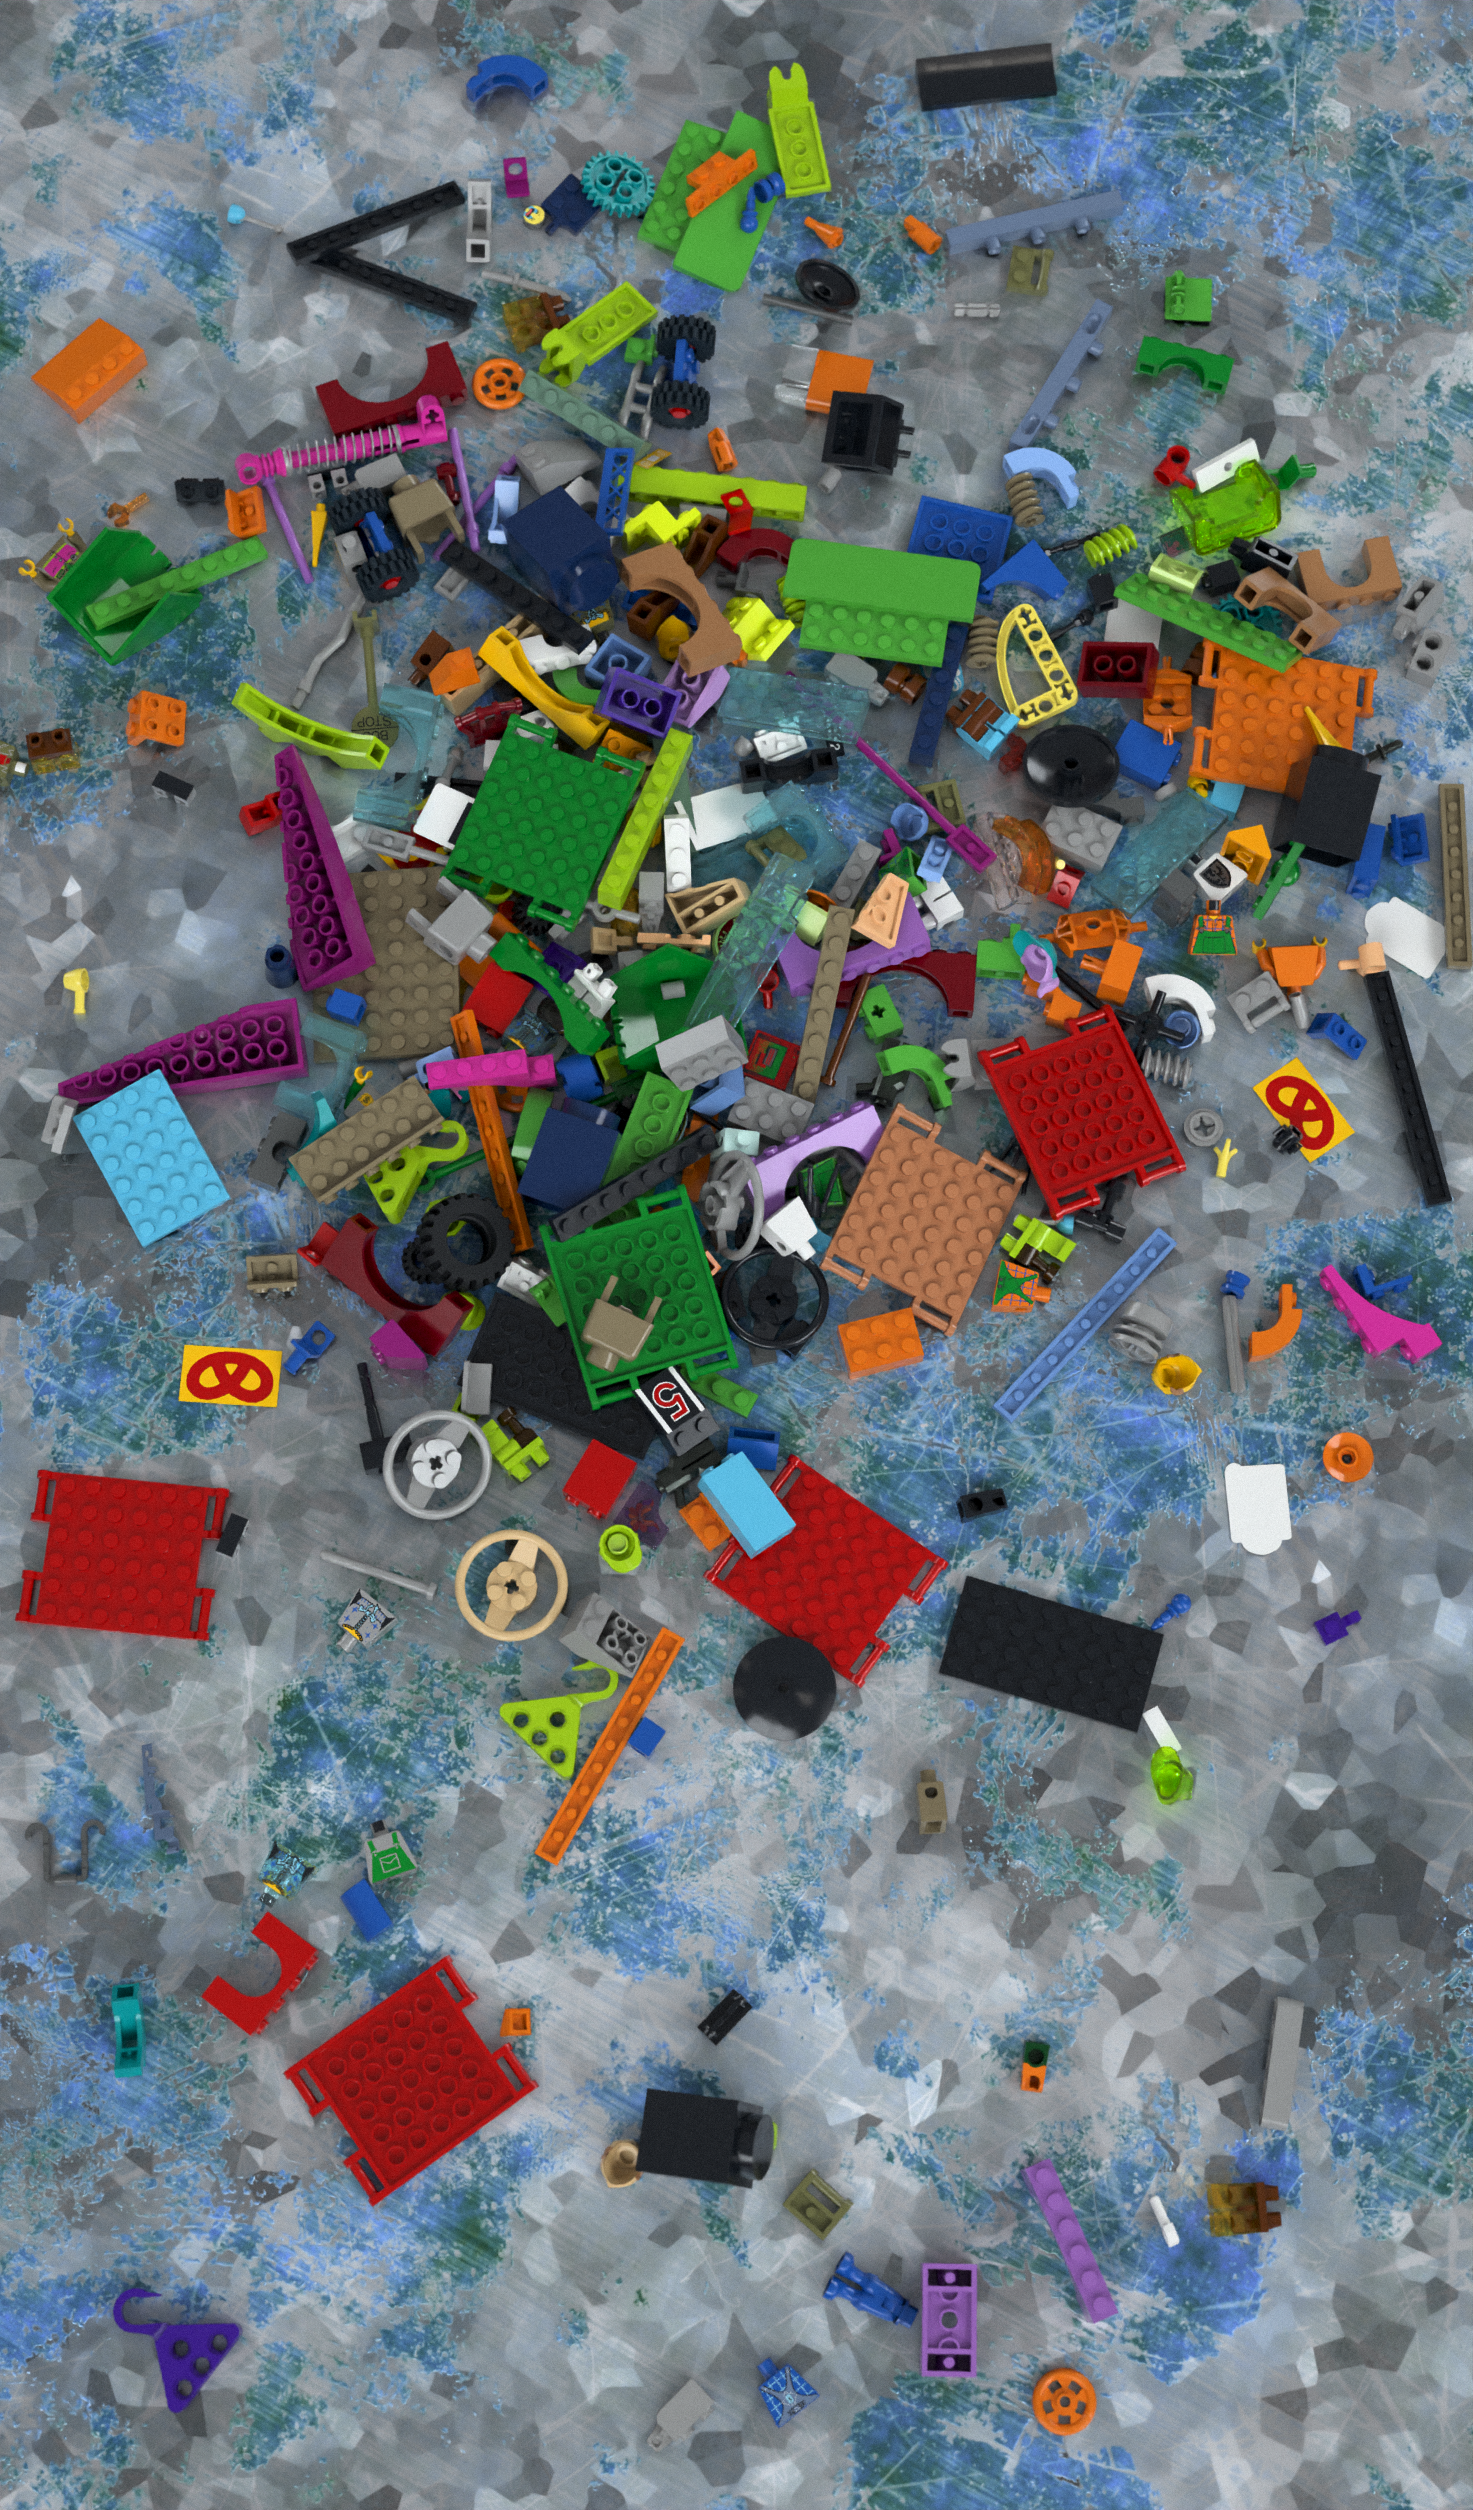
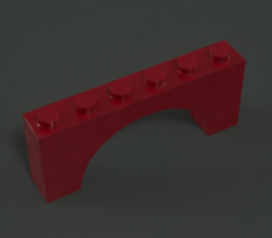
M448 341L426 348L428 364L423 379L412 391L398 399L387 402L360 400L346 392L337 379L315 386L317 399L332 436L336 437L337 443L339 438H343V434L345 437L352 436V432L354 435L361 434L360 431H363V434L369 433L370 429L372 432L379 431V427L382 430L387 428L388 425L391 428V425L400 424L408 420H417L416 404L425 395L435 396L442 409L451 405H460L468 400L466 384Z
M848 944L846 952L857 950L859 948L866 946L867 944H861L859 946H850ZM935 949L921 957H912L900 964L889 965L880 968L874 973H869L871 977L894 971L918 975L931 982L939 990L946 1003L947 1017L972 1018L977 955H972L968 951L947 953L946 950ZM862 975L850 981L844 980L840 982L835 1008L850 1009L852 998L857 991Z
M361 1212L348 1218L320 1264L327 1269L329 1274L345 1283L350 1291L362 1297L368 1306L380 1312L386 1321L393 1319L410 1339L421 1346L425 1353L436 1357L446 1351L474 1308V1305L456 1290L443 1297L439 1303L432 1305L417 1304L398 1295L385 1282L376 1265L374 1240L379 1227Z

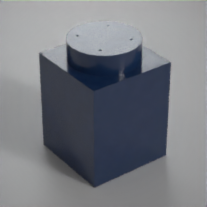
M560 485L501 523L516 571L542 598L567 616L576 610L588 611L600 606L610 597L616 585L621 582L607 533Z
M568 1097L564 1098L560 1111L548 1107L517 1193L528 1203L559 1213L601 1188L622 1138L620 1132L617 1131L621 1118L598 1106Z

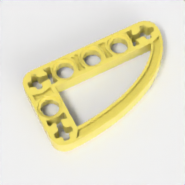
M1021 604L1015 607L1006 616L999 631L996 648L997 670L1002 694L1010 715L1013 713L1018 718H1020V714L1023 712L1025 715H1028L1027 721L1024 722L1023 719H1020L1018 723V728L1028 729L1073 707L1078 701V692L1035 609L1029 604ZM1022 612L1029 614L1031 625L1027 626L1026 620L1021 618ZM1016 624L1051 689L1020 706L1017 705L1013 695L1006 665L1007 643L1010 633ZM1032 631H1040L1042 633L1041 639L1038 641L1030 640L1029 634ZM1042 651H1051L1053 657L1048 661L1041 660L1039 655ZM1055 670L1063 673V678L1059 681H1053L1050 678V674ZM1063 685H1065L1067 693L1071 694L1070 700H1067L1066 697L1063 698V690L1061 688ZM1043 701L1051 702V710L1047 712L1041 711L1039 709L1040 703ZM1032 707H1035L1036 714L1038 715L1037 717H1035V714L1032 712Z

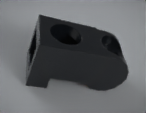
M1002 1488L960 1496L956 1501L962 1524L977 1518L998 1514L1008 1509Z

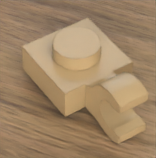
M592 927L590 930L591 953L614 956L617 951H629V948H633V937L616 936V929Z

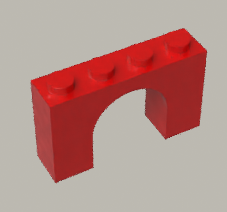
M268 1911L251 1933L272 1948L278 1955L281 1962V1976L277 1985L265 1995L250 1997L243 1995L217 1975L201 1996L252 2037L256 2033L261 2035L269 2025L267 2021L269 2016L273 2012L277 2014L286 2003L283 1998L289 1991L294 1992L302 1982L300 1976L306 1969L310 1971L319 1960L317 1957L319 1951Z

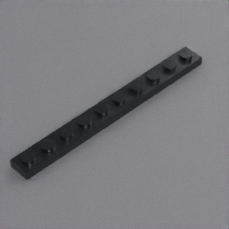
M1389 971L1365 975L1363 979L1426 1208L1449 1204L1452 1202L1450 1190Z

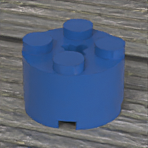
M575 1053L555 1063L560 1077L562 1076L563 1087L568 1098L589 1102L605 1096L597 1069L591 1062V1056Z

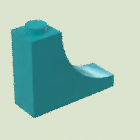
M320 1090L311 1094L315 1109L312 1132L306 1143L297 1152L338 1126ZM287 1158L286 1160L290 1167L286 1171L292 1182L297 1180L301 1188L306 1186Z

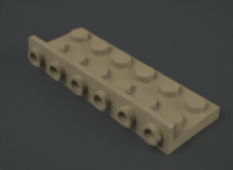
M413 1075L288 1159L319 1205L324 1202L327 1206L339 1198L338 1192L344 1188L348 1192L360 1184L359 1178L365 1174L369 1178L381 1170L379 1165L386 1160L390 1164L402 1156L400 1151L407 1146L411 1150L422 1142L421 1137L428 1132L432 1136L443 1128L441 1124L445 1122V1119Z

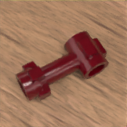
M449 462L440 463V466H436L438 480H444L446 495L453 505L457 506L460 504L461 494L460 491L455 490L453 478L457 477L455 464H450Z

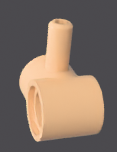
M1371 942L1359 946L1358 959L1341 960L1338 962L1339 970L1356 969L1363 977L1386 969L1383 945L1380 942Z

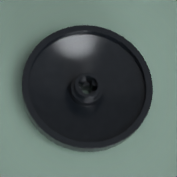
M1059 725L1046 729L1029 742L1023 754L1022 774L1028 788L1041 800L1059 807L1078 808L1100 801L1112 791L1119 776L1120 762L1114 745L1100 732L1081 725Z
M786 1636L767 1639L749 1650L739 1663L733 1681L734 1701L739 1714L747 1725L765 1737L784 1741L799 1739L816 1731L829 1717L837 1692L835 1674L826 1656L811 1643L799 1638ZM783 1683H786L789 1687L786 1693H781L779 1690V1686Z

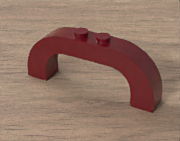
M753 528L730 537L717 551V564L731 573L738 574L742 562L748 563L755 558L767 557L776 560L787 568L791 547L795 540L773 529Z

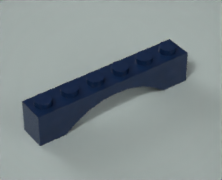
M952 623L948 624L942 668L933 666L908 760L910 763L932 768L950 695L967 640L968 627Z

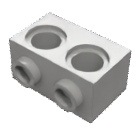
M1425 628L1423 635L1417 634L1412 648L1416 649L1414 656L1409 654L1404 668L1408 669L1405 678L1432 688L1452 637L1429 628ZM1430 644L1434 646L1435 649H1429L1426 645ZM1417 665H1424L1427 669H1420Z

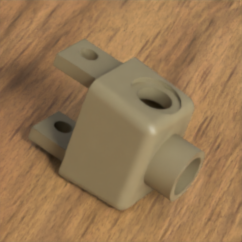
M412 474L404 476L395 482L392 486L395 496L391 497L388 501L391 520L404 547L410 548L419 565L426 562L420 543L431 545L439 541L442 532L450 528L459 543L463 544L466 542L464 530L456 518L455 506L436 479L430 478L420 483L417 476Z
M613 1275L610 1276L600 1299H595L581 1334L582 1341L592 1346L585 1360L611 1373L614 1372L619 1359L631 1363L637 1358L654 1327L651 1323L662 1301L657 1296L653 1298L644 1320L634 1316L632 1310L622 1305L615 1307L607 1303L618 1280Z

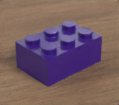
M609 667L593 714L653 738L666 739L683 693L622 668Z

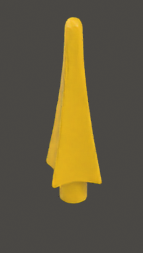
M322 503L316 504V511L311 510L313 567H317L321 543L328 522L327 511L325 512L326 505Z
M1306 706L1304 709L1314 729L1319 745L1343 748L1322 725L1310 707Z

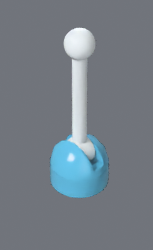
M1066 1214L1063 1215V1219L1057 1221L1037 1219L1045 1225L1056 1226L1061 1233L1073 1235L1075 1215Z

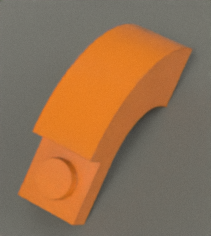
M1282 1284L1279 1289L1277 1324L1266 1331H1252L1248 1337V1362L1262 1361L1275 1356L1290 1343L1301 1323L1302 1309H1292V1307H1296L1297 1302L1296 1292H1292V1284Z

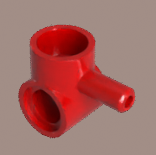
M1181 445L1172 446L1167 451L1165 458L1153 470L1155 478L1161 484L1168 487L1175 481L1190 491L1196 486L1194 481L1184 475L1190 460L1189 451ZM1176 459L1181 461V463H1175L1172 460Z
M776 961L753 963L751 965L753 986L762 992L764 1008L771 1009L773 1008L772 992L779 985Z

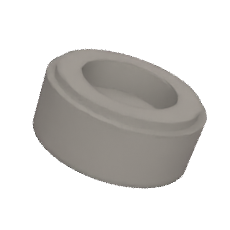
M1174 782L1169 783L1156 791L1154 797L1158 803H1162L1177 794L1178 788Z

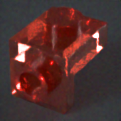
M1013 732L1007 738V745L1011 750L999 760L998 769L1004 775L1010 770L1014 772L1022 765L1023 754L1027 747L1024 739L1016 736Z

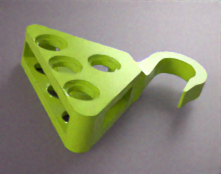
M445 1120L441 1124L443 1128L438 1131L458 1134L459 1140L454 1147L438 1149L417 1145L410 1150L407 1146L400 1151L402 1156L390 1164L386 1160L379 1165L381 1170L369 1178L366 1174L364 1175L367 1184L390 1223L398 1224L402 1221L431 1162L454 1161L465 1154L469 1146V1137L460 1123ZM404 1165L402 1169L396 1170L399 1166ZM393 1196L390 1201L385 1202L388 1197Z
M590 1660L584 1664L572 1667V1671H587L595 1668L606 1670L611 1680L605 1690L505 1703L499 1709L501 1719L564 1780L573 1778L575 1773L583 1707L587 1704L610 1698L618 1687L619 1680L616 1671ZM556 1714H560L565 1718L564 1724L560 1727H555L550 1723L551 1718ZM518 1715H525L528 1718V1723L524 1727H517L514 1725V1719ZM535 1734H545L547 1736L546 1742L543 1745H535L532 1742ZM553 1752H563L565 1754L564 1761L559 1764L553 1763L550 1759Z

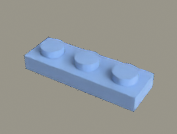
M932 835L916 875L921 876L926 881L940 883L953 851L945 843L946 839Z

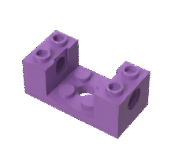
M920 2263L922 2340L921 2347H919V2375L976 2378L977 2264ZM946 2312H953L957 2317V2323L952 2328H946L942 2324L941 2319Z

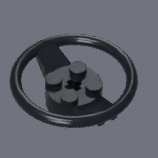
M762 1245L755 1247L744 1259L733 1261L729 1265L720 1283L719 1301L726 1324L737 1337L747 1344L760 1349L784 1350L804 1343L818 1331L828 1312L829 1290L822 1271L811 1258L804 1261L797 1251L787 1256H782L772 1245ZM775 1254L767 1275L760 1277L749 1293L748 1311H750L751 1316L754 1318L752 1335L738 1324L731 1312L729 1305L730 1285L736 1272L745 1263L759 1256ZM794 1260H797L810 1271L817 1283L819 1291L818 1310L810 1325L801 1333L788 1339L774 1340L780 1327L786 1325L789 1321L791 1322L797 1312V1288L792 1283ZM774 1298L780 1304L776 1303L775 1307L770 1306L768 1299Z

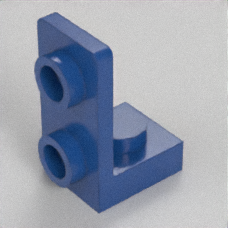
M1317 1013L1306 1033L1312 1039H1329L1352 1060L1358 1059L1367 1043L1366 1038L1336 1013Z
M1366 1263L1356 1266L1352 1272L1360 1295L1364 1299L1370 1298L1371 1301L1383 1298L1385 1293L1394 1291L1395 1294L1408 1289V1285L1413 1281L1412 1275L1374 1286V1274L1372 1270H1368Z

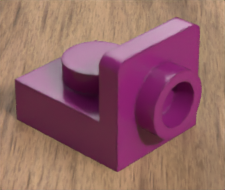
M892 828L884 830L882 840H880V846L885 855L880 856L878 859L879 869L902 851Z

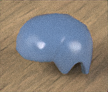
M906 802L899 804L893 810L890 824L896 829L898 837L913 842L919 840L927 832L928 816L923 808Z
M1175 1011L1164 1021L1165 1027L1185 1034L1183 1043L1166 1038L1168 1043L1176 1046L1178 1049L1192 1046L1199 1038L1200 1023L1188 1011Z

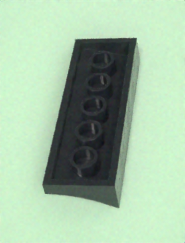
M1051 43L916 59L915 77L922 112L1057 96Z

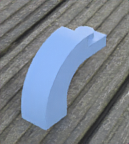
M1033 447L1018 449L1004 455L1002 467L1009 479L1021 473H1031L1033 478H1041L1054 485L1067 509L1076 506L1079 489L1074 482L1076 471L1065 458L1053 451Z
M497 475L495 480L493 518L488 531L490 543L507 544L501 523L519 512L521 476Z

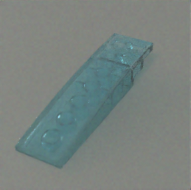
M775 852L725 939L683 1027L686 1026L692 1029L723 1015L730 1025L735 1028L799 924L796 918L809 898L805 893L818 874L814 868L782 853Z

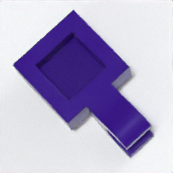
M1358 1610L1340 1618L1338 1612H1335L1314 1622L1313 1625L1326 1647L1348 1636L1349 1633L1346 1628L1359 1622L1362 1618Z

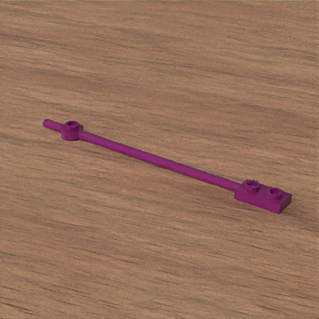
M791 671L784 675V678L800 692V703L803 708L821 712L919 807L923 808L949 834L945 843L979 875L997 860V855L966 825L962 824L958 828L952 825L824 703V693L819 686H806ZM815 698L816 701L810 702L808 699Z

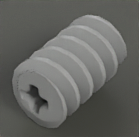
M1147 1047L1140 1069L1144 1070L1145 1078H1148L1152 1072L1154 1081H1157L1162 1075L1163 1083L1166 1084L1172 1078L1173 1086L1182 1081V1087L1186 1089L1193 1064L1190 1065L1188 1057L1180 1063V1055H1176L1171 1060L1170 1052H1167L1162 1058L1161 1050L1159 1049L1152 1055L1151 1047Z

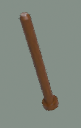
M864 973L861 977L826 1073L820 1077V1083L831 1087L836 1085L837 1081L833 1079L872 979L869 973Z

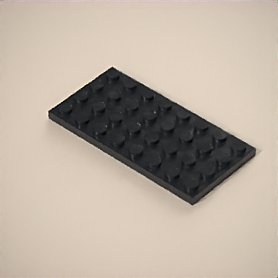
M495 1292L467 1358V1361L471 1363L493 1365L491 1399L590 1440L594 1438L610 1448L644 1461L656 1432L637 1400L632 1396L602 1405L600 1409L593 1411L567 1322L556 1327L545 1311ZM675 1365L679 1372H681L682 1366ZM663 1369L638 1376L639 1385ZM463 1370L457 1382V1386L460 1387L463 1385ZM629 1379L595 1389L596 1394L600 1396L630 1387Z
M967 1575L938 1674L1137 1734L1164 1634Z

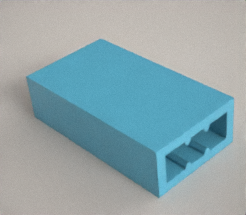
M741 1451L737 1455L733 1453L727 1455L721 1460L722 1464L714 1469L711 1466L700 1474L701 1479L697 1486L750 1559L790 1534L796 1523L743 1451Z

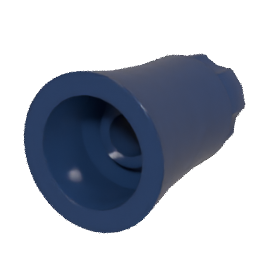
M275 944L267 949L265 955V975L267 981L273 987L279 989L289 988L294 985L299 976L291 953L279 944Z

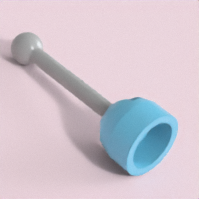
M233 203L230 206L227 222L240 224L246 220L273 229L277 234L283 232V226L280 224L273 225L246 216V212L241 206Z

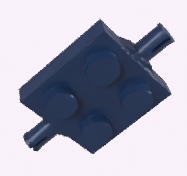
M572 173L541 203V207L552 219V222L544 228L549 236H552L561 227L576 237L601 211L602 206H593L594 199H586L588 193L582 191L584 185H581V180Z

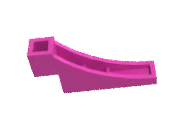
M525 1049L426 1064L430 1090L487 1085L534 1087L538 1089L558 1086L553 1054L527 1057Z
M1332 1264L1325 1267L1319 1274L1321 1286L1325 1291L1331 1293L1334 1298L1333 1303L1339 1312L1345 1314L1350 1330L1353 1333L1357 1332L1362 1340V1348L1367 1354H1371L1373 1358L1399 1344L1403 1357L1406 1360H1410L1412 1364H1415L1438 1350L1443 1344L1429 1323L1421 1325L1400 1319L1365 1300L1342 1279Z

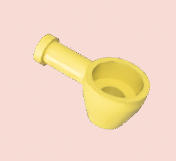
M78 968L65 973L63 983L66 989L75 991V1009L73 1014L85 1015V993L89 988V975L85 968Z

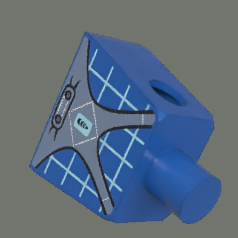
M768 2357L757 2366L766 2379L758 2386V2389L778 2428L820 2396L788 2363L781 2369H778L771 2358Z

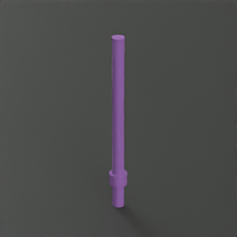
M451 428L448 432L466 519L465 532L466 536L469 537L471 550L477 553L481 551L479 524L475 521L458 430Z
M514 454L508 462H504L501 465L497 475H513L515 472L514 468L518 465ZM497 475L472 505L474 516L480 512L495 493ZM465 515L459 521L463 530H465L466 525ZM452 532L449 533L432 554L436 561L441 560L439 556L456 540Z
M268 474L269 477L265 478L263 475V478L260 479L262 487L267 490L306 584L314 581V578L274 485L276 483L274 476L271 477Z

